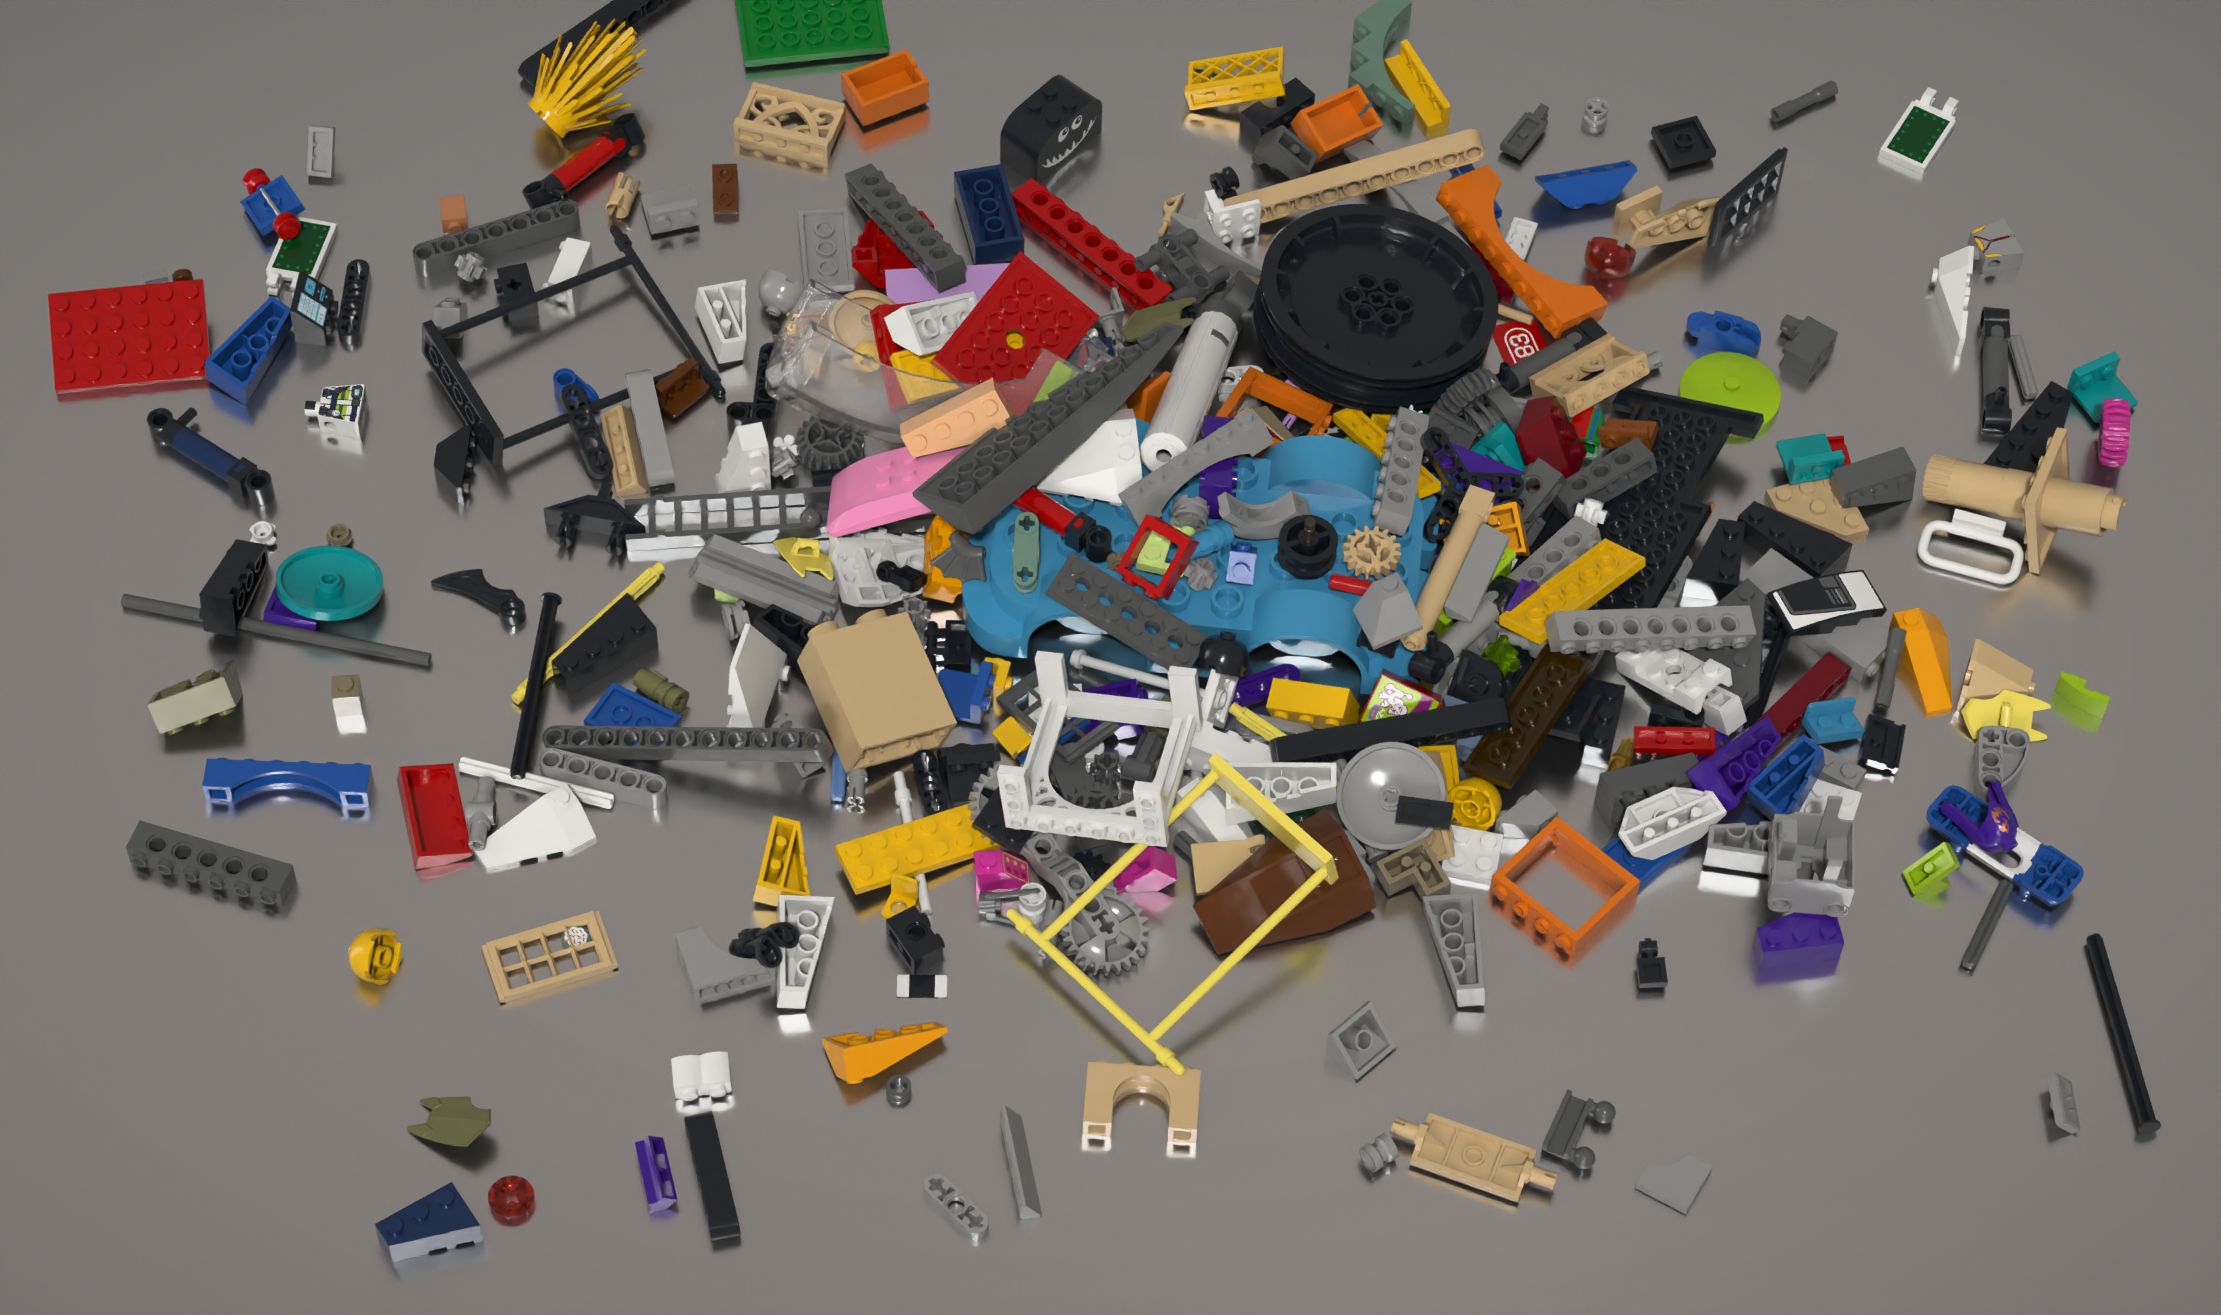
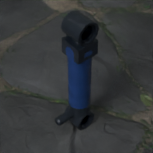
M165 408L154 409L148 414L147 423L154 442L167 444L226 481L229 489L241 497L248 493L250 502L257 506L267 505L274 499L275 493L272 479L267 471L259 470L256 464L245 457L241 459L236 458L186 426L197 416V411L194 408H189L177 420Z

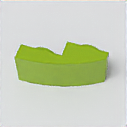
M2061 671L2055 691L2076 708L2094 717L2103 719L2110 696L2104 695L2099 691L2086 689V679Z

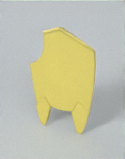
M790 537L772 542L779 553L801 577H805V570L820 571L827 579L833 580L834 573L828 555L819 552L818 540Z
M2003 689L1999 695L1991 699L1971 698L1961 712L1972 739H1977L1980 730L1985 726H2001L2023 729L2028 733L2031 742L2047 739V735L2031 729L2033 711L2049 709L2051 705L2039 699Z

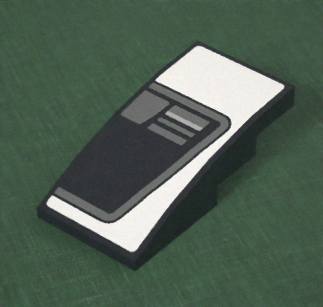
M1864 570L1839 572L1815 577L1776 589L1766 595L1789 636L1832 633L1836 626L1857 625L1862 618L1882 617L1887 611Z

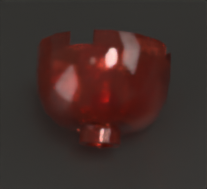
M1593 237L1591 242L1588 240L1586 245L1585 264L1589 271L1596 275L1597 280L1610 282V280L1624 277L1630 271L1636 256L1635 249L1626 243L1623 248L1617 245L1618 240L1612 238Z

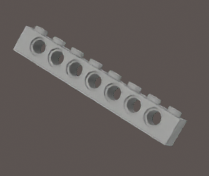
M1575 515L1507 577L1521 582L1522 578L1530 582L1534 580L1537 582V585L1541 586L1601 542L1599 528ZM1494 622L1467 650L1479 655L1487 652L1498 640L1500 629L1505 627Z
M1750 605L1554 611L1544 622L1550 651L1561 652L1562 654H1570L1575 651L1596 653L1600 650H1610L1616 653L1626 649H1635L1637 652L1658 648L1661 651H1668L1673 648L1693 650L1698 647L1718 649L1723 646H1732L1735 649L1746 647L1756 635Z

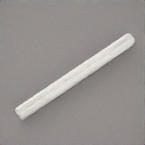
M466 756L461 757L458 765L460 772L480 777L489 776L495 781L543 793H549L567 783L579 802L606 809L612 808L615 799L613 793L526 772L525 778L522 780L512 779L510 777V767Z

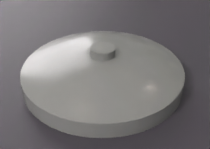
M1383 742L1365 748L1348 762L1338 781L1336 802L1341 820L1354 838L1370 848L1395 852L1423 838L1426 840L1435 831V829L1396 824L1399 795L1446 802V787L1437 765L1423 751L1405 743Z

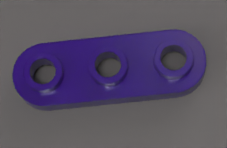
M1281 664L1241 678L1237 682L1231 705L1236 702L1242 707H1247L1267 700L1273 678L1300 681L1299 669L1292 664Z

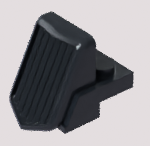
M959 743L952 747H941L936 751L939 769L944 773L948 797L952 801L969 800L970 792H974L972 789L974 782L980 783L978 780L980 775L987 776L988 769L990 767L993 769L1001 761L1000 750H994V743L976 745ZM984 788L981 793L986 798H990L994 791Z

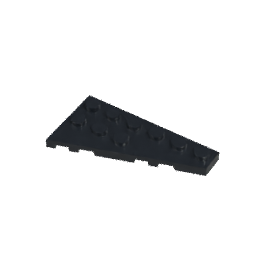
M2051 381L1983 464L2035 473L2040 457L2046 454L2048 438L2054 436L2057 427L2064 429L2073 393Z

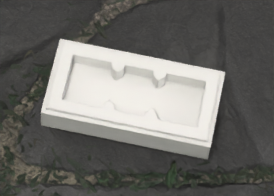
M1514 217L1505 241L1521 259L1525 260L1537 231L1538 223Z

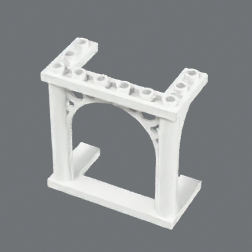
M1037 651L1035 664L1042 711L1023 767L999 765L997 771L1005 826L1017 830L1023 829L1040 831L1042 833H1056L1098 840L1105 839L1123 843L1167 847L1169 842L1168 821L1195 731L1201 732L1203 726L1197 669L1170 666L1168 680L1171 702L1070 691L1064 654ZM1065 717L1170 728L1153 782L1135 781L1133 786L1134 800L1114 808L1089 809L1076 806L1064 800L1056 793L1050 783L1049 768ZM1040 790H1045L1047 793L1041 794ZM1050 800L1056 802L1052 807L1040 805ZM1131 810L1136 811V817L1126 816V814Z

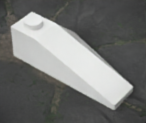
M1967 246L1941 257L1937 268H1932L1930 282L1935 283L1934 295L1956 355H1961L1966 337L1967 306L1971 289L1969 282L1973 270L1974 246Z
M974 291L920 302L903 306L884 317L893 342L918 356L940 351L977 305L978 300Z
M1197 777L1177 791L1176 804L1203 778ZM1216 783L1208 788L1181 814L1207 842L1244 840L1254 836L1247 822L1226 826V792Z
M566 783L543 795L486 838L484 850L474 851L485 869L490 871L517 865L526 859L538 857V860L547 858V855L563 851V854L574 852L595 841L596 835L581 803Z

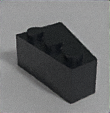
M1718 519L1686 577L1683 596L1720 601L1739 586L1745 522Z

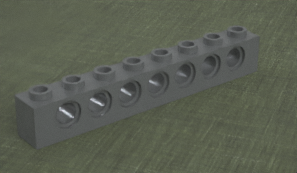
M870 163L845 174L848 194L938 291L965 281L964 270L966 269V263L963 257L954 252L951 244L946 243L937 230L934 231L929 221L919 215L917 208L908 203L905 195L900 194L892 182H888L881 170L878 171Z

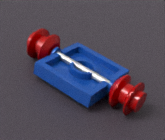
M260 168L249 170L243 177V185L251 195L240 201V203L261 234L265 236L275 230L283 240H290L296 237L301 230V224L296 219V215L306 209L283 175L270 181L264 170Z

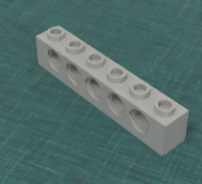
M1399 407L1396 416L1391 415L1387 430L1391 432L1387 433L1384 447H1387V449L1385 448L1381 458V464H1384V466L1382 465L1377 479L1381 483H1378L1374 498L1378 500H1375L1371 515L1375 516L1373 527L1378 526L1381 530L1388 529L1390 533L1404 536L1412 518L1424 451L1420 443V437L1428 428L1430 416L1404 407Z

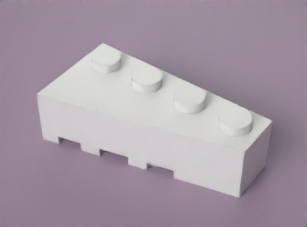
M779 895L776 923L788 922L794 925L799 933V942L796 947L791 949L779 947L782 961L777 966V1008L805 1009L832 914L835 897Z

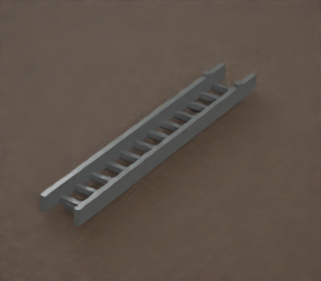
M831 486L671 497L655 495L653 498L625 499V509L632 516L648 515L649 533L625 534L627 551L704 546L714 534L739 544L773 542L790 537L807 539L829 538L826 528L827 521H821L817 527L812 529L804 527L802 523L787 524L785 506L805 505L806 509L811 502L829 503ZM779 506L780 524L760 525L759 508ZM753 508L754 526L734 527L733 509ZM727 510L728 528L708 529L707 511ZM701 511V529L682 531L681 513ZM655 514H675V531L665 532V529L656 530ZM936 514L917 515L870 529L878 530L881 527L887 529V533L890 534L924 532L928 530Z

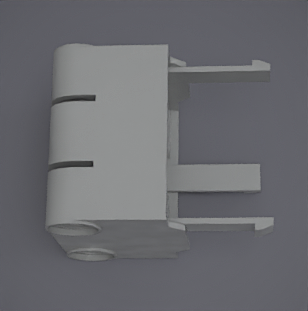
M1828 796L1824 814L1794 812L1786 815L1774 813L1768 834V908L1775 912L1828 915L1831 917H1841L1848 913L1855 892V820H1844L1838 817L1843 797ZM1801 857L1812 858V870L1818 875L1819 880L1797 879V871L1801 869Z

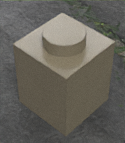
M359 674L332 676V702L335 716L363 715L362 688Z

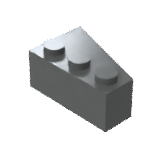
M1903 446L1833 469L1831 471L1830 486L1842 508L1912 500L1916 468Z

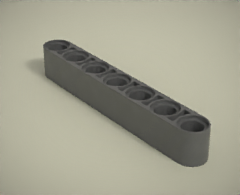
M570 199L566 201L561 200L419 243L412 251L415 271L422 276H429L456 268L454 264L459 254L466 255L468 251L475 252L485 259L574 232L580 226L578 204Z

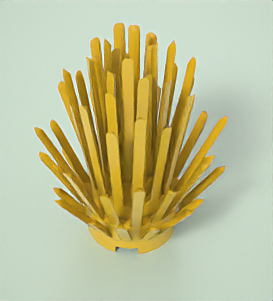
M614 18L592 44L595 40V35L600 30V25H597V21H595L565 63L573 46L572 42L568 43L555 70L554 67L561 51L559 46L563 37L560 33L551 61L548 57L545 61V55L542 53L534 97L527 104L561 138L570 131L613 123L610 119L603 120L608 118L604 114L632 104L630 102L621 105L613 104L598 110L599 107L623 96V93L618 92L601 101L644 70V68H639L631 74V71L639 65V63H634L623 71L647 50L641 49L636 55H630L644 39H639L633 46L631 45L637 36V32L634 31L633 27H629L619 34L618 32L625 26V21L610 34L611 27L616 23Z

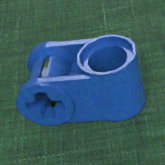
M562 368L554 373V394L558 400H560L562 389L569 384L581 387L588 403L599 400V396L592 386L586 384L571 369ZM569 392L567 399L573 400V403L575 405L573 408L574 410L577 408L575 404L577 395L573 396L571 392Z

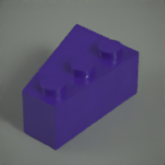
M1451 443L1468 472L1514 473L1520 477L1523 474V471ZM1444 446L1440 450H1437V452L1435 453L1436 456L1443 450H1446ZM1449 456L1441 457L1440 463L1442 467L1451 469L1453 467V460ZM1429 460L1426 468L1430 472H1437ZM1458 469L1449 475L1451 477L1459 473ZM1480 480V488L1488 491L1492 490V484L1489 480ZM1511 480L1505 485H1499L1497 492L1499 493V489L1502 487L1511 489L1513 486ZM1458 481L1462 488L1466 485L1464 481ZM1494 499V506L1502 499Z
M1793 912L1758 928L1752 947L1758 969L1839 960L1844 946V939L1837 917Z

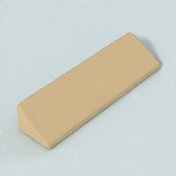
M620 403L601 414L600 417L607 450L613 463L612 475L616 494L618 497L646 493L648 492V486L632 412Z

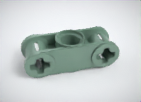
M1022 512L1017 516L1012 547L1014 587L1022 594L1033 592L1038 584L1040 531L1038 518L1031 512ZM1027 524L1030 525L1028 531L1024 530L1025 525ZM1023 575H1028L1026 582L1022 581Z

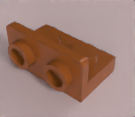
M1607 418L1605 426H1599L1597 431L1601 448L1618 449L1637 437L1651 451L1658 432V424L1655 421Z

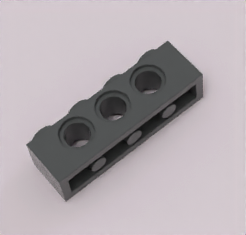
M1636 437L1566 478L1567 484L1553 500L1554 506L1570 521L1574 517L1578 502L1583 504L1585 498L1595 499L1603 503L1608 502L1658 472L1654 454Z
M1539 457L1534 463H1530L1524 471V476L1522 477L1524 490L1513 499H1504L1502 503L1496 505L1511 502L1523 505L1524 508L1521 512L1526 533L1567 484L1563 474ZM1516 485L1512 486L1511 492L1517 488ZM1540 485V489L1537 492H1529L1532 486Z

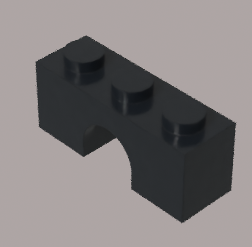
M1296 77L1284 84L1285 95L1277 96L1276 105L1278 108H1269L1262 102L1257 101L1241 112L1240 129L1255 143L1259 144L1264 134L1281 125H1284L1287 129L1292 127L1290 123L1298 112L1315 103V94Z

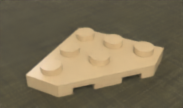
M1831 478L1793 485L1788 483L1766 490L1765 497L1770 507L1778 512L1817 529L1834 534L1845 541L1868 535L1869 527L1857 507L1842 508L1830 486Z

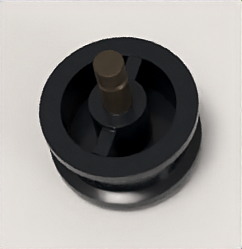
M1315 515L1296 516L1288 520L1282 526L1279 533L1277 554L1281 566L1296 578H1316L1326 574L1331 570L1336 561L1338 535L1335 528L1327 520Z

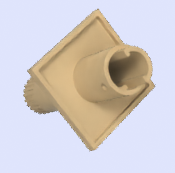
M2058 427L2054 436L2048 438L2046 454L2040 457L2035 473L1934 454L1927 464L1922 487L1923 499L2023 521V527L2026 529L2024 544H2027L2025 561H2028L2029 572L2039 574L2058 528L2103 537L2107 529L2117 530L2121 507H2126L2128 503V497L2114 494L2113 488L2070 480L2067 429Z

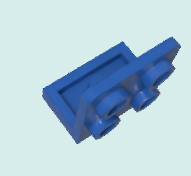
M982 661L978 675L941 669L937 679L955 719L981 724L984 711L988 712L991 697L988 695L990 689L993 690L996 674L992 673V662Z

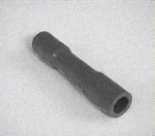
M1829 81L1814 88L1805 95L1772 108L1771 116L1776 122H1779L1805 107L1837 94L1838 87L1834 81Z
M1892 627L1890 631L1885 664L1874 705L1878 707L1890 708L1895 687V676L1907 633L1902 628Z

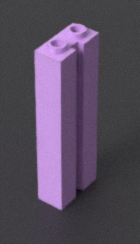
M1010 263L966 265L964 270L965 281L938 291L917 268L885 270L886 296L896 304L929 301L974 291L979 302Z

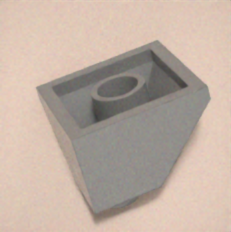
M1398 572L1373 582L1352 609L1373 650L1423 629L1408 589Z

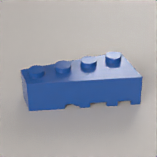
M271 296L205 361L206 379L246 406L292 328L290 308Z

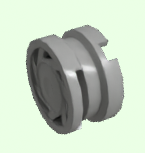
M1181 495L1175 498L1172 505L1171 525L1179 528L1189 526L1196 533L1204 531L1207 527L1209 515L1207 501L1196 495L1195 498H1188V495Z
M738 600L733 605L728 603L721 605L722 617L730 641L736 640L738 636H741L745 623L750 624L748 612L743 608L745 606L743 600Z

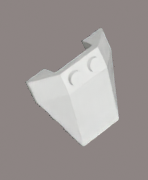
M1133 409L1116 410L1079 447L1044 475L1035 487L1046 493L1068 497L1069 494L1085 497V500L1089 501L1097 499L1107 501L1110 505L1122 506L1123 503L1118 494L1142 479L1136 419Z
M881 527L878 530L869 528L839 537L829 535V560L833 568L834 579L839 587L842 603L856 607H883L923 593V586L910 592L900 589L899 586L891 582L880 580L877 577L876 569L879 563L889 560L894 562L899 568L908 565L923 572L924 538L902 533L901 536L887 533V529Z

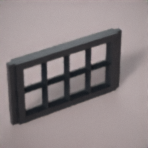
M1783 147L1775 151L1716 202L1707 243L1710 248L1722 242L1778 193L1788 149Z

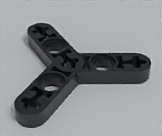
M1431 427L1421 435V446L1445 485L1423 528V533L1429 541L1439 542L1449 534L1457 519L1459 507L1470 484L1480 488L1479 483L1481 479L1489 480L1492 484L1491 492L1495 493L1494 499H1513L1524 490L1523 479L1514 473L1468 472L1442 429ZM1431 436H1437L1439 440L1436 444H1430L1428 439ZM1444 446L1446 450H1443L1436 456L1434 452ZM1442 456H1449L1453 460V467L1451 469L1442 467L1440 463ZM1458 469L1459 473L1449 478L1448 475ZM1510 480L1512 485L1517 487L1512 492L1508 487H1502L1499 489V493L1497 492L1499 485H1505ZM1458 481L1465 482L1466 485L1463 487V489H1457L1455 487ZM1448 500L1454 504L1455 510L1453 514H1447L1443 511V501ZM1440 518L1444 519L1445 521L1439 527L1442 533L1434 535V529L1431 526L1436 525Z

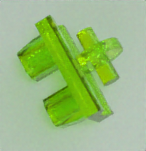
M1500 635L1496 643H1488L1485 648V655L1500 667L1504 677L1508 671L1514 672L1518 670L1520 661L1517 655L1519 653L1510 645L1507 635Z

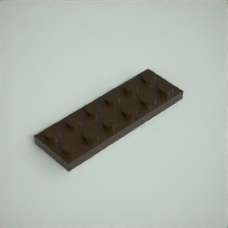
M1545 644L1507 700L1512 724L1511 728L1502 732L1483 735L1463 765L1465 773L1511 790L1592 670V661L1572 653L1551 652L1549 645Z

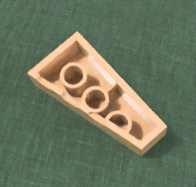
M991 378L901 423L900 434L912 457L915 458L972 444L991 428L995 427L999 430L1007 425L1005 420L1014 414L994 378Z

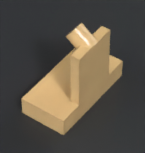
M1655 186L1616 204L1615 223L1620 227L1630 222L1636 229L1656 217L1652 211L1660 208L1662 190Z

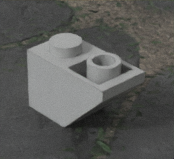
M445 298L444 301L435 306L434 324L438 331L464 321L467 303L460 302V298ZM464 332L459 333V334L454 335V336L449 337V338H458V339H460V338L463 336V333H464Z
M1535 789L1528 796L1526 794L1521 796L1509 810L1505 809L1500 812L1496 820L1494 833L1503 834V838L1532 839L1558 816L1559 810Z

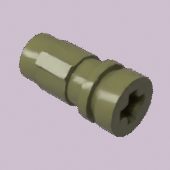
M642 668L634 677L633 685L652 699L657 700L659 705L676 713L681 712L689 700V692L679 687L674 682L669 683L667 677L655 670L651 672L647 668Z

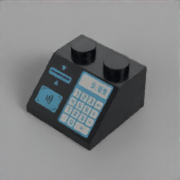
M299 272L290 308L296 343L326 346L328 336L333 335L334 322L332 319L333 316L338 314V301L334 300L332 289L307 273Z

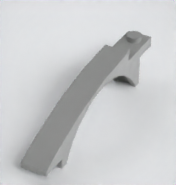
M1366 140L1353 144L1343 151L1351 162L1384 154V152ZM1416 179L1390 186L1411 213L1441 225L1467 244L1449 222L1450 215Z
M1172 211L1170 232L1178 236L1190 228L1196 231L1198 241L1190 247L1217 265H1224L1233 273L1240 270L1257 277L1261 276L1263 264L1248 260L1225 246L1213 232L1205 213L1199 212L1195 219Z

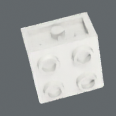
M1214 189L1204 191L1203 213L1207 215L1213 232L1223 244L1259 234L1260 199L1224 207L1222 199L1217 197Z

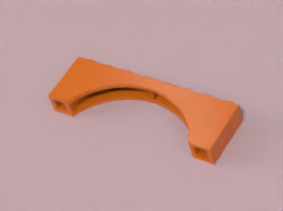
M1488 164L1441 184L1436 201L1446 210L1470 242L1477 247L1484 258L1489 261L1498 274L1510 285L1514 293L1520 297L1555 339L1560 338L1563 331L1574 325L1578 326L1587 318H1594L1596 321L1601 320L1608 303L1594 286L1571 284L1543 274L1521 259L1505 241L1497 226L1494 215V199L1502 181Z

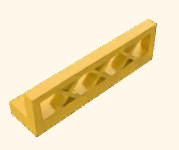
M1407 39L1401 41L1399 55L1384 59L1386 71L1401 94L1415 105L1414 114L1427 133L1449 126L1451 105Z

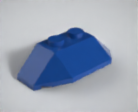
M1630 160L1535 176V182L1567 207L1579 209L1584 207V204L1593 203L1601 205L1607 203V200L1616 199L1637 172V166Z

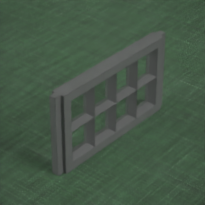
M1036 670L996 698L1000 706L1033 735L1037 723L1028 715L1042 706L1040 694L1034 690L1039 685ZM1068 680V687L1070 691L1081 692L1076 686H1074ZM1030 692L1038 701L1022 711L1014 703ZM1065 717L1064 722L1067 726L1061 730L1059 739L1071 730H1074L1082 738L1067 749L1057 742L1054 753L1066 764L1071 765L1120 729L1119 724L1113 721L1099 720L1102 724L1086 735L1077 727L1086 718H1077L1071 722Z

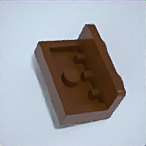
M690 357L684 363H680L672 373L657 382L655 389L659 407L672 418H676L710 390V386L700 379L699 363L694 358Z

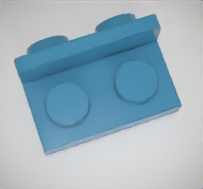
M1854 697L1810 703L1801 721L1816 744L1862 738L1865 731L1852 712L1856 704Z

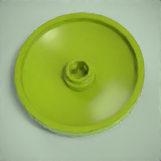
M1716 352L1698 358L1687 367L1681 377L1678 397L1763 414L1764 422L1758 431L1760 433L1770 426L1778 414L1781 403V389L1775 375L1760 361L1740 353ZM1730 434L1728 438L1736 439L1745 437Z

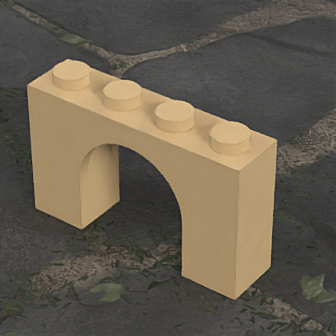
M1103 1060L1088 1062L1082 1135L1111 1137L1112 1115L1116 1101L1129 1091L1144 1089L1161 1096L1168 1106V1141L1196 1143L1201 1070L1184 1066L1185 1072L1182 1075H1177L1169 1067H1164L1160 1064L1144 1066L1132 1062L1124 1064L1109 1063Z

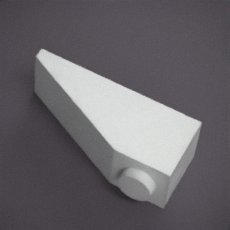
M1716 686L1706 695L1702 707L1705 711L1704 722L1709 727L1715 728V730L1728 736L1747 722L1738 695L1719 686Z

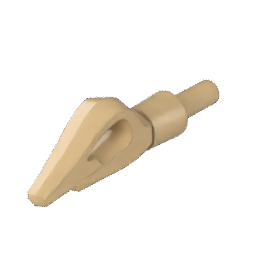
M1185 193L1169 198L1164 202L1162 207L1165 215L1161 220L1162 225L1157 233L1158 236L1162 237L1167 227H1170L1172 211L1177 212Z

